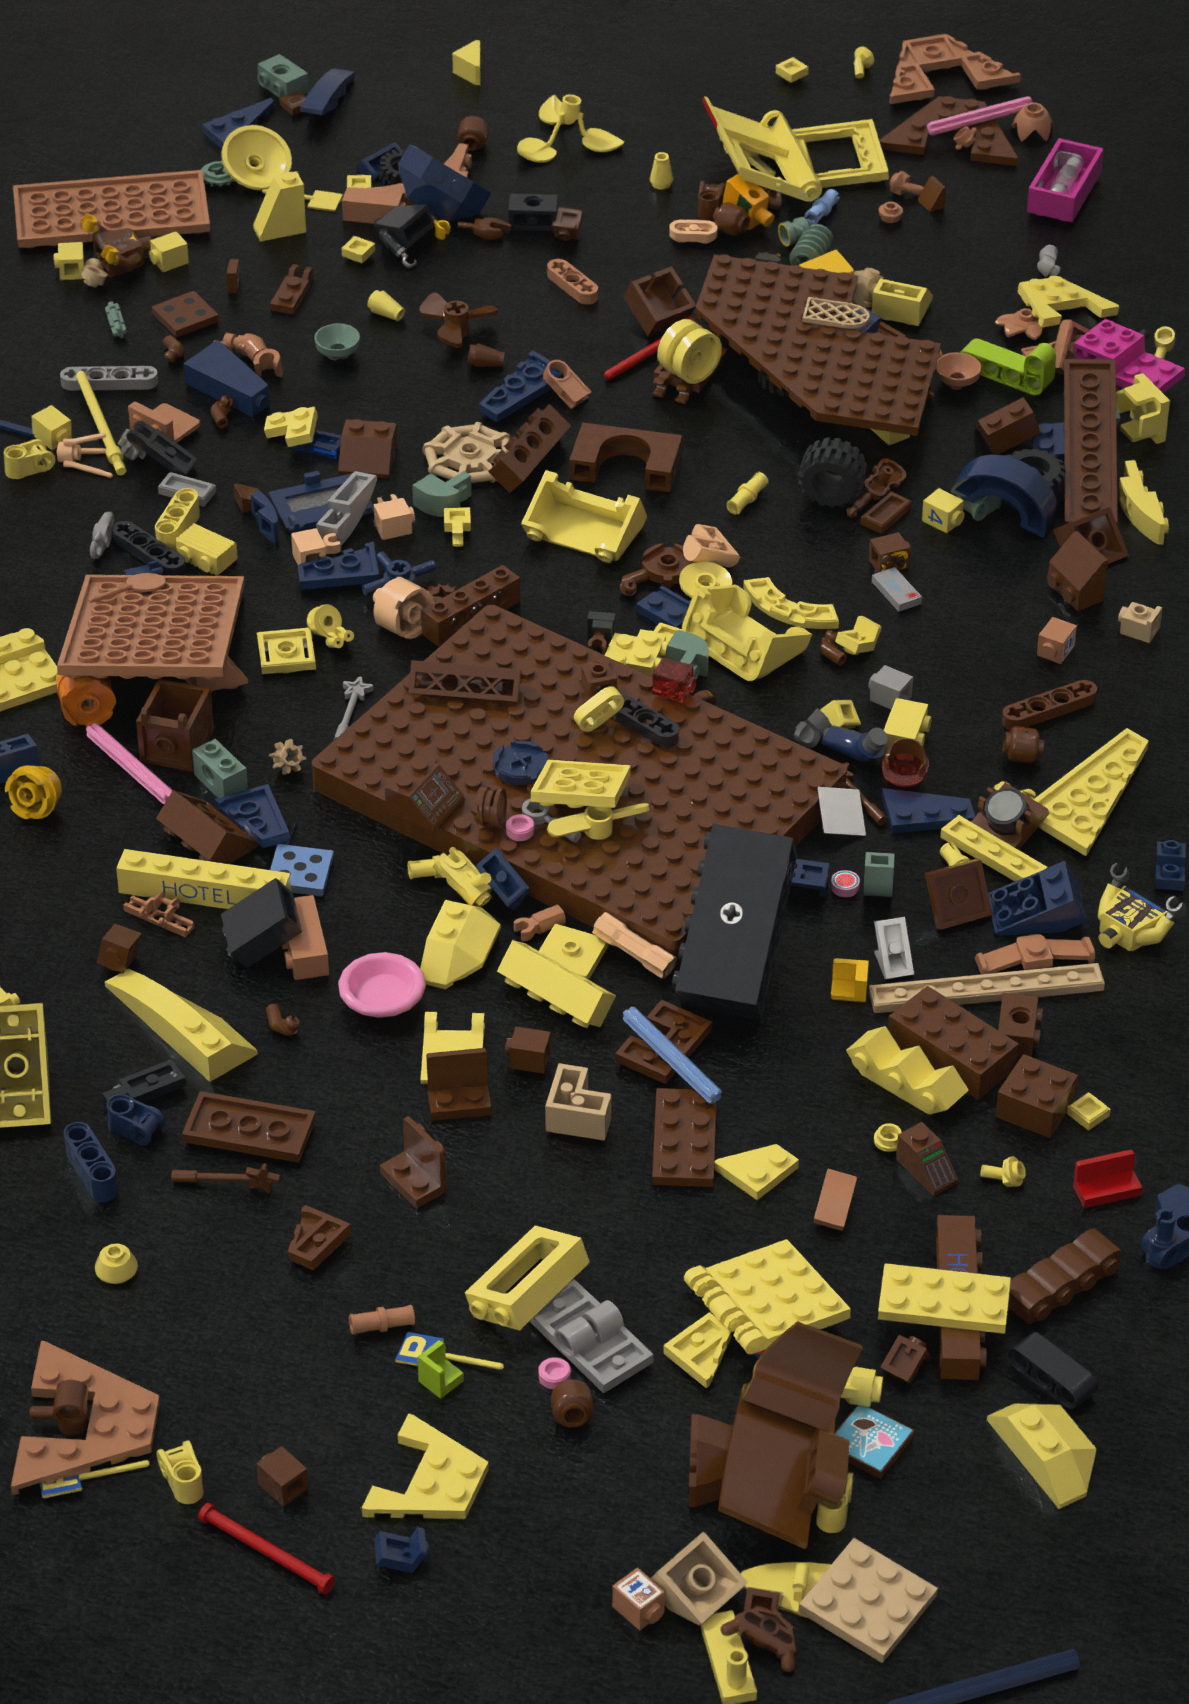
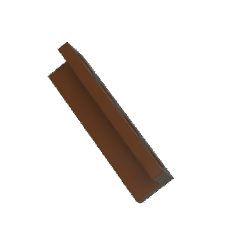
M411 660L408 693L518 703L523 672L521 669ZM417 675L430 676L435 681L426 689L415 688ZM445 678H455L462 684L454 691H446L440 682ZM473 680L486 681L489 686L481 693H473L467 685ZM500 682L514 683L513 695H500L495 686ZM438 685L442 690H433V688ZM465 687L469 692L459 691H461ZM490 690H493V691L496 693V695H495V694H487V693H488Z

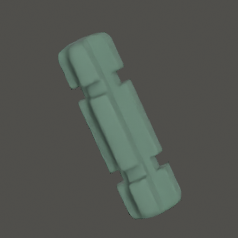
M111 301L105 307L112 334L114 337L119 336V338H123V334L127 333L119 304H113Z

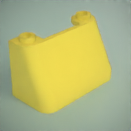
M546 470L521 523L527 532V537L537 542L544 540L597 556L606 563L619 560L643 528L647 519L640 498L628 495L625 501L619 497L616 502L574 489L572 483L567 482L565 485L558 482V474Z
M725 585L696 588L682 624V631L701 637L708 645L709 656L747 681L760 680L806 650L812 636L810 632L798 626L791 627L785 634L776 635L748 616L751 609V598L739 586Z

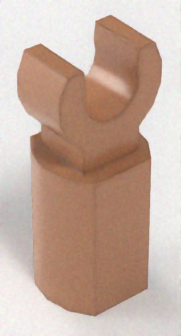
M555 905L533 914L531 918L516 919L514 921V931L522 930L521 940L528 941L536 933L542 934L552 930L555 924L564 925L566 922L564 911L559 905Z

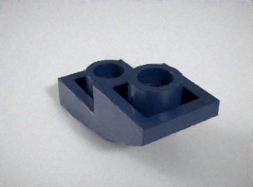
M1174 840L1157 841L1155 889L1184 891L1185 843H1179Z

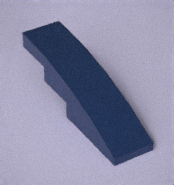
M333 68L325 73L308 93L301 105L300 111L323 115L336 108L338 98L346 94V85L354 81L355 72Z

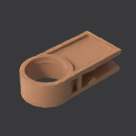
M552 360L548 363L543 373L544 380L571 409L589 398L588 395L591 394V391L565 362ZM550 369L559 370L563 373L564 378L554 377L550 373Z

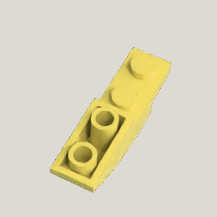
M1125 461L1124 476L1120 477L1118 500L1126 516L1141 533L1156 544H1163L1164 534L1169 531L1168 519L1163 517V503L1158 501L1156 492H1148L1147 486H1143L1142 470L1138 471L1136 461Z

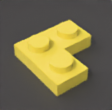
M301 407L291 412H277L267 416L264 427L266 437L286 435L285 440L288 447L312 442L318 417L316 408Z

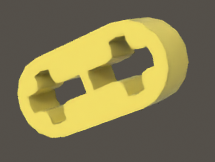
M606 687L576 710L574 720L581 730L585 732L593 731L623 707L624 699L615 687Z

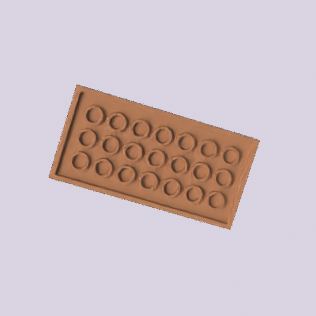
M202 170L13 186L18 248H33L46 245L57 246L58 243L93 242L92 232H85L81 224V220L86 213L93 215L97 219L96 225L100 224L108 230L130 228L137 238L147 236L153 238L173 232L178 234L210 232Z

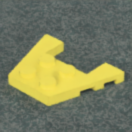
M1050 276L1046 279H1031L1027 282H1020L1018 287V293L1027 306L1031 305L1033 308L1032 314L1034 317L1039 318L1038 323L1041 327L1060 325L1061 315L1056 312L1059 310L1085 306L1102 318L1118 315L1120 307L1059 276Z
M408 1414L398 1434V1443L426 1452L406 1493L400 1494L372 1486L362 1506V1516L375 1517V1513L391 1514V1518H403L405 1514H423V1518L466 1519L488 1472V1461L416 1416Z

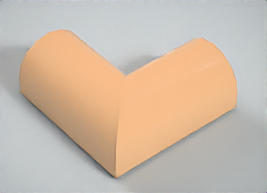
M696 524L692 535H688L683 546V554L688 561L713 562L722 567L729 568L735 566L740 559L739 554L716 527Z

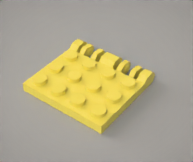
M787 1239L708 1268L699 1265L689 1269L684 1275V1281L695 1291L698 1297L704 1296L702 1299L705 1302L704 1304L726 1326L729 1332H734V1337L748 1354H755L767 1349L797 1321L817 1329H823L850 1319V1307Z

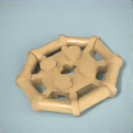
M481 422L458 427L445 426L433 440L424 444L422 452L426 455L428 461V471L434 476L439 475L450 480L465 471L471 475V483L484 481L493 483L497 480L488 472L492 467L493 462L491 460L501 450L504 452L507 450L504 445L511 439V436L506 432L500 433L485 427ZM436 455H444V457L437 459ZM447 467H451V468H454V469H456V470H459V473L456 472V471H454V470H451V469H449V468H447Z

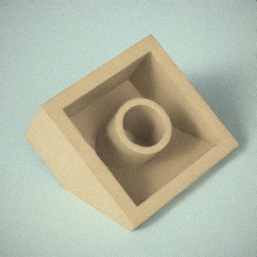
M704 1532L651 1578L665 1592V1606L667 1609L698 1625L707 1620L748 1583Z

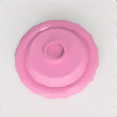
M387 952L368 954L354 960L343 970L338 982L340 997L349 1008L362 1015L377 1018L396 1016L410 1010L421 1000L426 988L424 973L415 962L402 955Z

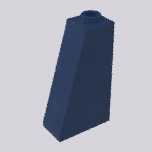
M216 340L184 363L185 384L217 400H220L224 395L230 396L234 401L231 407L251 417H254L269 406L268 384L220 341Z

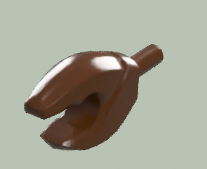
M496 218L475 219L474 224L458 222V228L473 229L474 235L486 240L502 238L503 231H511L512 229L511 224Z

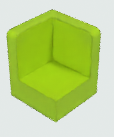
M441 1340L418 1356L419 1382L439 1398L444 1397L464 1381L463 1372L446 1360L445 1343Z

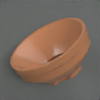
M948 353L938 359L935 368L936 376L942 383L950 386L951 389L961 390L979 379L981 364L975 357L969 354Z

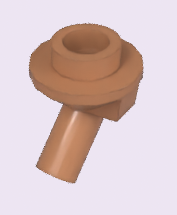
M904 171L895 173L890 180L891 192L902 195L904 191L920 195L924 187L909 183L910 176Z

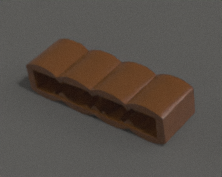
M1095 1228L1084 1232L1073 1243L1066 1244L1058 1249L1050 1258L1039 1261L1028 1272L1022 1273L1010 1280L1008 1308L1027 1324L1044 1320L1050 1314L1051 1309L1067 1305L1073 1299L1074 1294L1088 1291L1096 1284L1097 1279L1113 1275L1120 1266L1121 1250Z

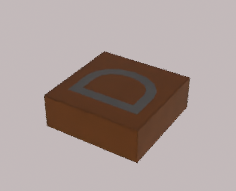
M297 91L279 98L280 106L291 115L301 113L300 108L306 96Z

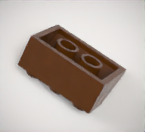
M175 790L171 792L156 818L165 825L163 828L165 832L174 837L179 836L182 839L181 844L191 851H198L200 853L199 858L203 861L231 864L256 849L259 845L207 801Z

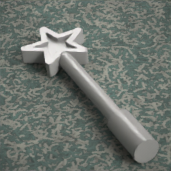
M358 677L355 682H343V688L346 690L345 699L350 698L342 723L337 728L334 740L349 728L348 724L357 698L364 701V694L373 691V685L363 683L362 677Z

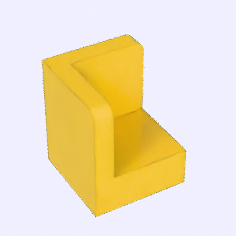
M835 958L833 960L831 999L866 1002L869 961Z

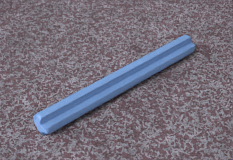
M630 1007L624 1011L623 1020L708 1103L714 1104L721 1099V1089L637 1008Z

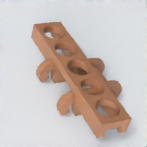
M164 892L158 893L155 897H150L147 901L132 896L130 898L131 901L124 904L125 912L183 937H186L194 929L193 921L175 914V911L180 907V900L178 898L173 900L167 899ZM162 903L168 905L165 912L158 910ZM156 916H163V917H164V918L161 917L159 920H155V919H154V917H156Z

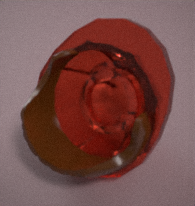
M902 738L893 742L882 759V773L885 779L891 784L900 787L918 784L927 775L930 767L924 747L918 741L909 738Z

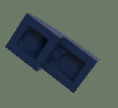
M258 490L250 494L252 515L259 520V531L272 542L277 543L279 542L276 511L269 499Z

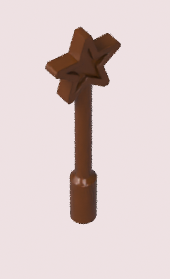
M844 763L843 765L847 768L846 787L848 789H857L851 782L853 780V773L848 771L849 763ZM860 792L861 803L866 808V812L878 825H884L887 822V817Z
M263 1164L259 1170L248 1167L245 1174L199 1173L197 1170H172L171 1173L172 1182L197 1183L199 1180L249 1182V1188L261 1187L267 1193L271 1192L272 1184L279 1183L280 1179L279 1174L268 1172L267 1164Z

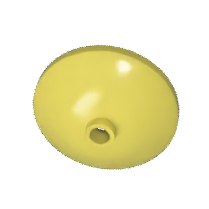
M257 125L240 127L229 134L222 147L221 155L225 170L237 183L250 189H268L273 176L289 172L291 169L292 157L288 145L281 136L266 127Z

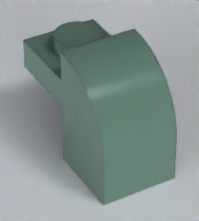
M463 471L447 482H444L436 476L429 474L412 485L413 506L429 515L444 517V508H460V503L471 496V475Z
M676 630L667 644L666 666L676 669V688L687 690L691 682L696 681L698 675L707 677L709 648L701 637L681 630Z
M866 852L863 896L892 897L894 854Z

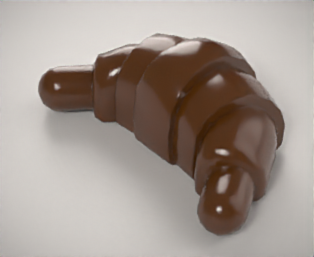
M756 1605L755 1608L737 1614L733 1620L721 1626V1633L726 1637L735 1633L744 1635L752 1640L756 1647L764 1650L767 1649L772 1653L775 1652L776 1657L781 1659L782 1669L785 1672L789 1673L795 1669L794 1653L796 1652V1645L793 1634L794 1627L776 1610L771 1611Z

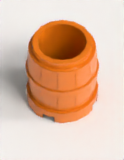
M57 671V694L61 701V709L65 719L72 725H86V728L93 723L101 725L112 716V710L114 705H116V698L109 676L106 678H95L93 676L68 678L66 675H58Z

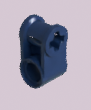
M117 1094L107 1101L109 1130L132 1140L138 1145L147 1146L151 1142L154 1132L157 1129L163 1128L166 1123L164 1115L158 1109L134 1100L128 1095Z

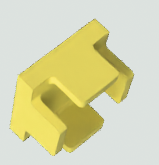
M1143 373L1134 376L1132 386L1116 392V406L1119 414L1131 410L1130 417L1133 419V421L1121 424L1120 430L1132 442L1151 438L1158 444L1166 440L1170 400Z

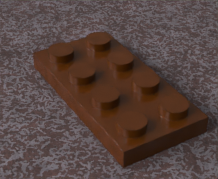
M656 1089L652 1185L713 1187L716 1102L714 1104L708 1103L693 1089Z
M200 1091L182 1132V1140L190 1144L299 1163L316 1121V1112Z

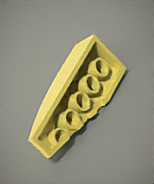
M127 969L124 973H120L105 982V986L209 1082L257 1055V1050L222 1018L175 994L142 974Z

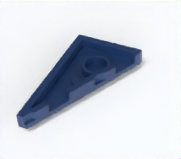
M269 98L202 124L203 133L222 148L226 138L234 130L243 126L258 125V118L261 115L267 116L271 109L274 108V100Z

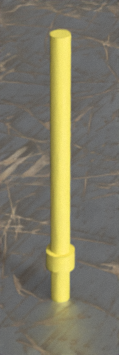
M79 371L76 374V378L99 433L106 434V438H102L107 449L106 456L109 462L113 464L116 473L124 475L126 468L122 461L123 454L113 440L85 372Z

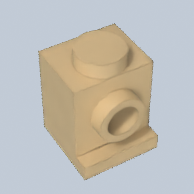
M866 268L865 270L854 272V275H858V285L852 302L865 308L872 307L873 291L878 281L884 278L879 275V271Z
M1134 602L1128 608L1123 606L1118 616V621L1121 622L1120 634L1150 643L1160 628L1162 607L1157 606L1155 609Z

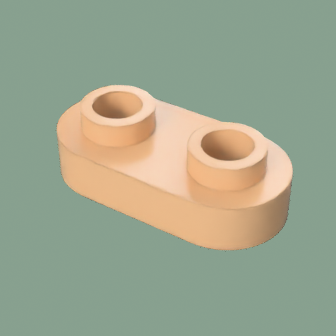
M676 220L670 224V237L680 243H710L717 238L718 227L712 221Z

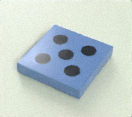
M277 844L270 870L290 873L291 892L323 897L333 861V851Z

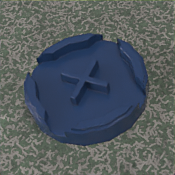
M529 741L511 742V746L504 748L503 745L494 753L493 770L496 776L503 782L512 785L532 784L537 781L549 757L538 744Z

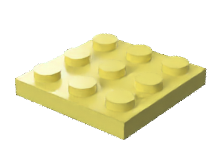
M547 760L531 790V802H539L543 806L567 804L571 808L595 806L599 810L615 808L631 776V765Z

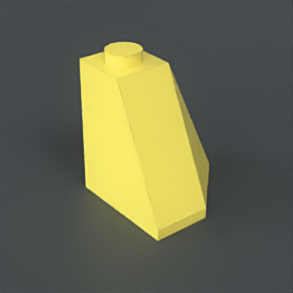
M286 172L273 176L253 224L260 241L306 232L304 184L297 172Z

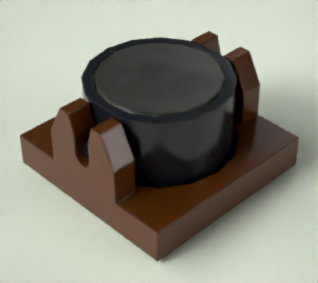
M1005 782L999 790L991 787L987 788L988 798L985 799L982 796L979 798L978 809L980 812L971 822L1019 850L1050 812L1048 808Z

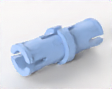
M827 190L820 199L817 198L813 202L812 208L804 216L809 224H817L824 215L827 216L831 212L832 206L839 201V196L836 197L838 193L835 190Z

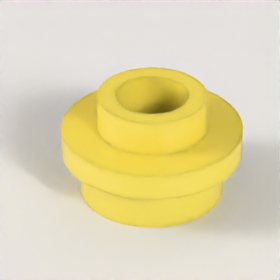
M883 1124L874 1134V1143L880 1150L887 1152L897 1151L898 1134L902 1133V1131L895 1124Z

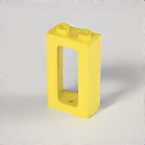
M534 1226L465 1292L473 1317L520 1331L590 1263L582 1239ZM540 1259H544L512 1291L504 1294Z

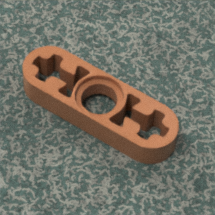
M554 259L548 262V278L581 304H593L598 300V286L563 259Z

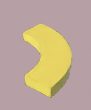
M770 577L744 580V590L749 594L751 601L767 615L784 623L804 628H839V620L833 604L817 605L789 601L773 585Z

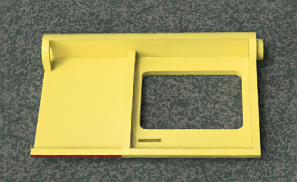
M704 96L703 105L724 144L723 147L726 153L729 154L742 179L804 201H814L821 195L822 186L784 115L780 111L768 112L763 117L761 123L713 107L708 97ZM778 117L773 127L768 126V121L771 118ZM741 148L774 159L786 180L751 169Z

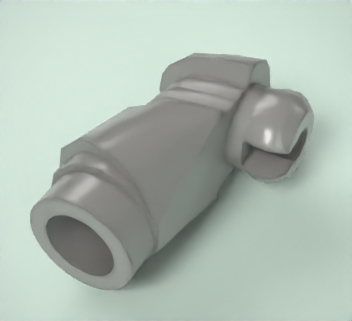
M1053 245L1045 246L1039 254L1040 261L1037 264V268L1045 277L1048 275L1057 276L1061 270L1060 266L1055 265L1058 250Z

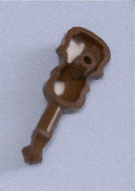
M882 459L873 468L875 475H870L862 485L864 494L854 502L852 507L846 509L847 516L850 518L857 517V512L862 511L872 499L881 500L885 494H888L890 488H898L906 478L905 470L890 459Z

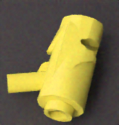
M451 847L449 850L450 854L447 856L443 853L435 861L433 868L442 878L445 877L447 879V884L456 890L469 905L483 907L492 898L490 895L492 887L488 884L491 881L490 874H480L464 853L458 851L455 847Z

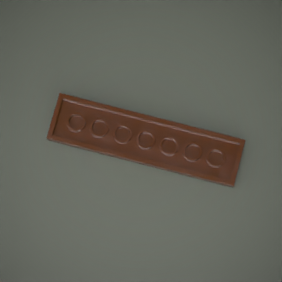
M1064 359L1065 524L1110 507L1117 524L1115 360Z

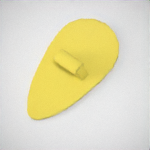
M811 1562L773 1563L753 1567L740 1574L748 1582L743 1587L744 1590L747 1591V1587L781 1591L783 1592L780 1609L806 1617L798 1612L799 1603L831 1565Z

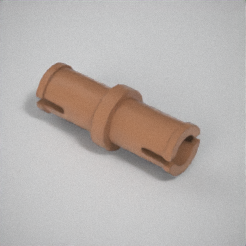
M412 1305L386 1310L384 1307H379L373 1312L349 1314V1326L352 1335L373 1330L387 1332L388 1328L415 1324Z

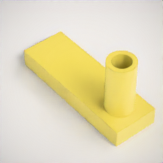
M733 1610L712 1614L700 1625L723 1704H736L757 1700V1691L741 1636L735 1633L726 1637L722 1635L720 1630L724 1623L734 1619Z

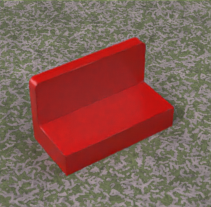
M1133 1150L1076 1162L1073 1187L1084 1208L1142 1195V1186L1134 1172L1135 1153Z

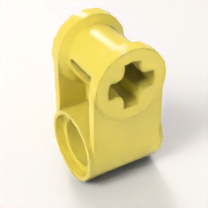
M40 439L9 446L4 450L5 474L11 479H22L25 476L46 472L55 464V456L46 450V444Z
M185 1441L182 1446L165 1452L162 1449L157 1450L160 1469L177 1501L183 1504H192L199 1501L204 1493L202 1474L191 1443Z
M853 1473L847 1474L846 1488L838 1505L821 1499L818 1500L817 1525L824 1532L836 1533L841 1531L846 1525L848 1504L851 1501Z

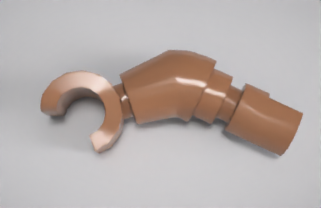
M226 333L223 341H220L231 352L236 350L237 353H241L242 356L248 357L253 361L255 372L259 377L262 376V371L265 369H274L276 376H283L279 353L276 350L267 349L263 339L259 336L246 333L237 337L236 334Z

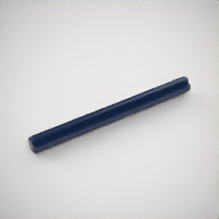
M1070 1649L889 1701L888 1704H956L1078 1669L1080 1667V1658L1075 1649Z

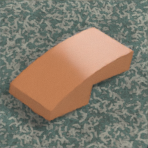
M827 1169L813 1223L843 1231L857 1177Z

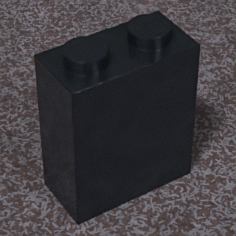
M277 878L221 914L223 921L222 932L228 944L226 947L227 953L233 961H239L246 968L302 933L293 892Z

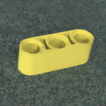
M191 488L178 490L155 525L156 539L176 551V538L183 534V531L186 532V529H189L193 523L196 524L200 517L199 497L196 490Z

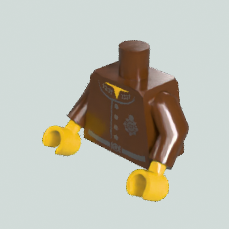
M87 213L81 220L83 230L87 233L92 232L94 254L102 262L103 268L110 278L126 272H132L134 269L143 266V252L151 250L150 240L152 239L150 236L138 239L130 228L108 230L100 224L96 225L97 219L93 215Z

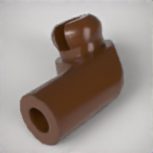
M171 335L164 338L163 344L169 349L164 353V357L171 363H175L178 358L180 359L184 355V346Z
M643 568L623 576L620 583L622 594L625 596L634 595L637 585L649 580L648 572Z
M278 1004L267 1006L266 1013L271 1030L285 1036H292L298 1032L300 1021L297 1017H294L292 1020V1016H287L284 1019Z

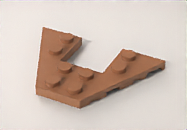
M947 34L903 41L893 89L890 94V104L934 97V88L924 72H930L931 70L962 66L977 90L1019 83L1020 73H1010L1003 69V64L991 60L990 57L981 52L973 53L967 49L968 45L956 41Z
M41 1341L31 1387L32 1397L55 1398L56 1387L60 1382L64 1380H78L88 1387L87 1400H93L86 1440L21 1436L11 1483L12 1495L19 1494L18 1489L43 1481L47 1485L54 1483L59 1478H69L90 1472V1467L111 1461L112 1465L122 1462L129 1457H138L151 1453L160 1405L159 1395L48 1342Z

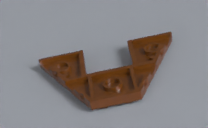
M950 96L937 97L879 140L881 149L924 155L930 135L927 125L930 122L986 108L987 105L985 102L975 99H956ZM995 119L967 126L970 130L973 128L977 130L974 133L975 140L971 150L970 161L1017 166L1018 157ZM962 128L951 130L949 132H958Z

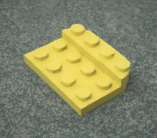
M28 628L0 637V711L57 692V666L45 650V643L41 637L35 635L34 631Z

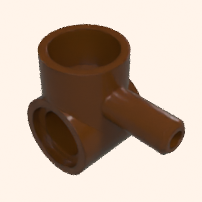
M64 1380L60 1382L56 1387L54 1406H31L29 1411L30 1418L55 1419L59 1431L65 1435L75 1436L83 1433L89 1426L88 1387L78 1380Z

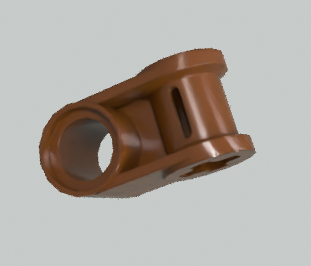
M701 181L698 194V217L701 220L713 221V214L716 208L722 206L725 183L712 185Z

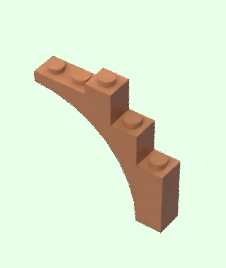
M458 144L454 154L444 164L468 178L467 168H471L472 155L468 154V144ZM403 183L372 188L347 187L342 199L343 220L374 223L377 218L384 217L397 206L418 204L406 197Z

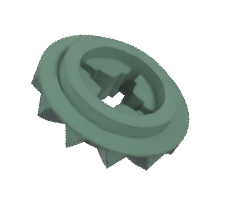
M222 161L209 163L201 169L204 184H210L211 187L230 186L231 182H235L225 170Z

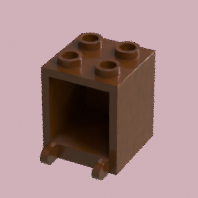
M158 679L136 720L140 762L193 772L192 750L207 743L214 731L211 688Z

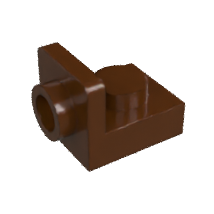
M899 1335L881 1365V1370L910 1385L923 1361L928 1363L931 1359L926 1349L927 1345L916 1337L910 1336L907 1339Z

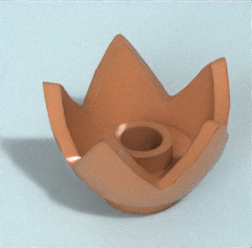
M1029 103L1018 112L1011 128H1015L1017 125L1021 141L1026 139L1034 130L1047 141L1053 123L1048 111L1041 104Z

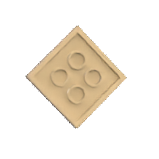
M853 1538L799 1603L798 1612L883 1663L937 1596L938 1588Z

